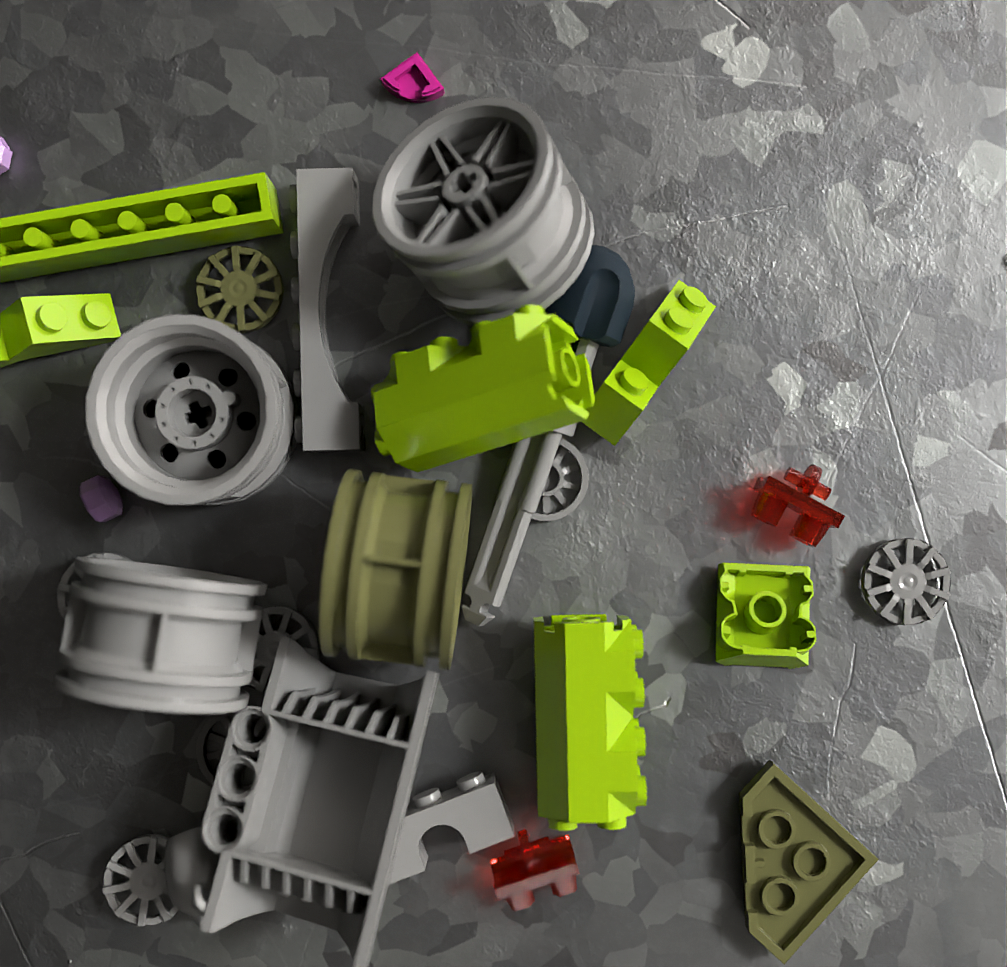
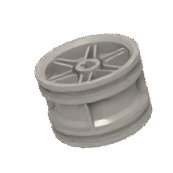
M487 97L468 100L446 108L424 121L407 135L390 155L379 174L373 193L372 214L378 232L403 263L413 271L420 280V283L445 314L462 324L473 326L481 321H494L513 314L517 308L524 305H540L546 309L563 295L580 275L591 252L594 238L593 215L583 194L567 170L540 117L527 105L512 99Z
M166 315L145 321L125 332L108 348L93 372L86 396V423L92 446L105 469L122 486L143 498L168 505H228L247 500L266 489L283 472L296 445L294 424L296 415H299V405L294 387L283 367L267 351L219 321L198 315ZM187 363L190 367L189 375L176 379L174 370L177 365ZM227 369H233L238 374V379L232 386H225ZM151 400L157 401L154 418H149L145 410L146 405ZM202 408L212 411L213 416L206 418L209 422L208 426L198 424L197 418L203 416ZM252 413L256 418L255 427L248 431L242 430L238 425V419ZM175 445L178 450L177 459L174 462L166 461L163 456V448ZM216 450L222 451L226 456L225 466L219 469L213 467Z
M95 557L75 558L74 569L84 572L82 581L71 582L64 633L58 654V661L66 665L67 669L55 673L54 688L85 700L151 711L204 714L235 712L247 707L249 694L242 690L241 686L250 684L252 681V669L260 621L264 610L263 607L255 605V599L258 595L266 594L268 584L232 575L161 564Z

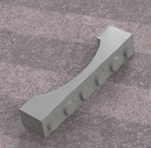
M353 167L296 169V185H290L289 187L290 209L292 213H297L298 231H291L290 234L291 254L293 259H298L299 277H292L291 281L293 304L299 305L300 323H293L292 328L294 350L300 351L301 369H295L293 376L295 396L302 398V415H296L295 438L297 443H303V451L308 453L365 452L364 406L359 402H352L339 380L329 349L326 327L327 289L336 253L351 226H360L359 181Z

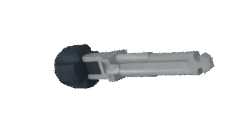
M592 245L590 255L580 275L563 295L544 309L545 314H555L573 328L578 341L570 343L575 356L582 353L585 354L590 364V370L599 346L612 348L622 341L634 306L635 286L629 267L618 253L604 246ZM577 423L513 443L495 495L496 501L464 591L465 594L470 595L472 600L471 604L462 605L466 621L477 626H484L495 617V615L488 613L489 606H501L532 514H535L562 434L573 437Z

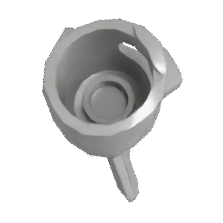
M237 820L229 821L227 825L228 836L232 841L239 834ZM202 827L191 829L169 838L165 849V877L171 901L182 913L191 915L199 927L202 926L221 853L210 850L204 843Z

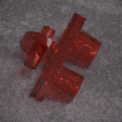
M811 464L804 473L792 467L788 468L783 479L796 485L795 489L771 476H767L765 479L759 477L753 487V490L759 492L755 499L751 516L770 526L776 527L786 507L800 515L789 536L810 547H816L829 528H839L845 515L810 497L813 494L825 501L832 491L831 488L819 482L822 468Z
M526 828L517 831L520 845L506 849L503 856L490 860L494 878L493 885L498 901L506 899L511 909L515 912L531 907L532 903L535 902L533 889L550 884L553 895L559 897L574 893L577 890L576 875H579L580 872L569 834L552 840L549 839V836L531 841Z

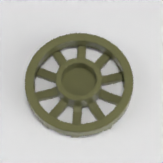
M238 245L225 248L209 256L199 275H197L196 296L198 306L204 315L209 319L225 324L238 333L253 332L264 327L276 316L281 307L284 296L281 274L276 265L265 254L256 249ZM240 255L252 257L245 271L241 270ZM232 256L233 271L229 273L220 262ZM262 261L269 271L254 278L252 274L258 263ZM214 267L224 277L222 281L208 278ZM273 278L275 292L260 290L259 284ZM206 285L220 288V293L206 298ZM259 297L273 300L266 313L256 304ZM225 300L226 303L216 317L209 308V305ZM232 307L236 308L238 325L224 322ZM251 308L259 318L254 322L245 324L244 310Z

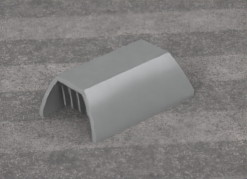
M281 637L262 707L248 706L240 710L230 724L203 820L202 837L204 843L210 850L221 853L200 931L207 933L216 932L239 919L275 910L336 930L352 955L354 967L369 966L439 678L438 673L426 671V675L421 679L402 685L337 673L312 657L296 641ZM261 718H264L267 732L264 738L258 742L255 739L254 727ZM249 766L253 773V783L245 791L241 785V775L243 770ZM233 816L239 824V834L234 841L231 840L227 832L228 822Z

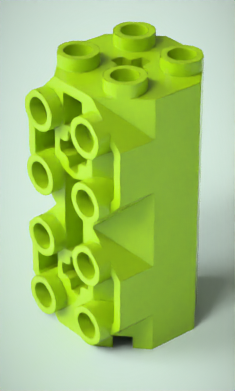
M524 305L508 316L494 321H481L474 324L471 329L472 340L468 346H459L458 340L454 337H438L433 339L427 346L411 352H398L391 355L390 371L383 382L375 384L371 388L377 429L374 438L378 450L384 456L391 455L396 464L418 473L587 420L589 412L584 409L593 407L595 396L590 364L584 353L575 356L570 343L578 341L573 328L555 314H545L544 308L540 305Z
M606 614L551 615V625L545 626L543 617H533L538 816L548 818V828L557 831L574 830L578 827V823H597V827L606 830L625 828L626 817L636 813V806H646L647 804L646 778L641 776L640 767L637 763V757H645L646 755L644 727H639L638 718H633L634 708H644L645 703L643 678H638V673L635 671V659H642L644 653L642 629H637L636 624H632L631 619L624 615H617V624H614L613 621H607Z

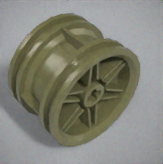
M352 469L346 471L334 504L322 577L320 643L322 653L325 656L336 657L342 648H347V654L350 659L393 662L425 668L428 658L439 659L440 670L450 671L465 572L473 484L462 483L460 492L449 491V483L445 480L432 481L373 472L369 480L364 481L361 471Z

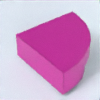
M418 52L380 78L383 87L389 93L407 102H430L445 95L443 86Z

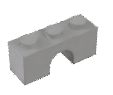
M476 771L456 781L457 787L441 793L439 788H431L412 798L414 803L407 805L388 885L425 871L428 854L423 844L422 836L428 829L434 826L448 825L458 830L463 836L470 854L515 837L514 822L495 772L484 776L482 771Z

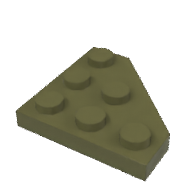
M769 759L739 793L745 926L752 936L785 964L879 859Z

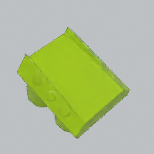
M724 562L718 564L715 662L724 666L787 667L788 669L808 666L809 650L816 643V627L809 620L810 600L814 596L813 582L810 579V567Z

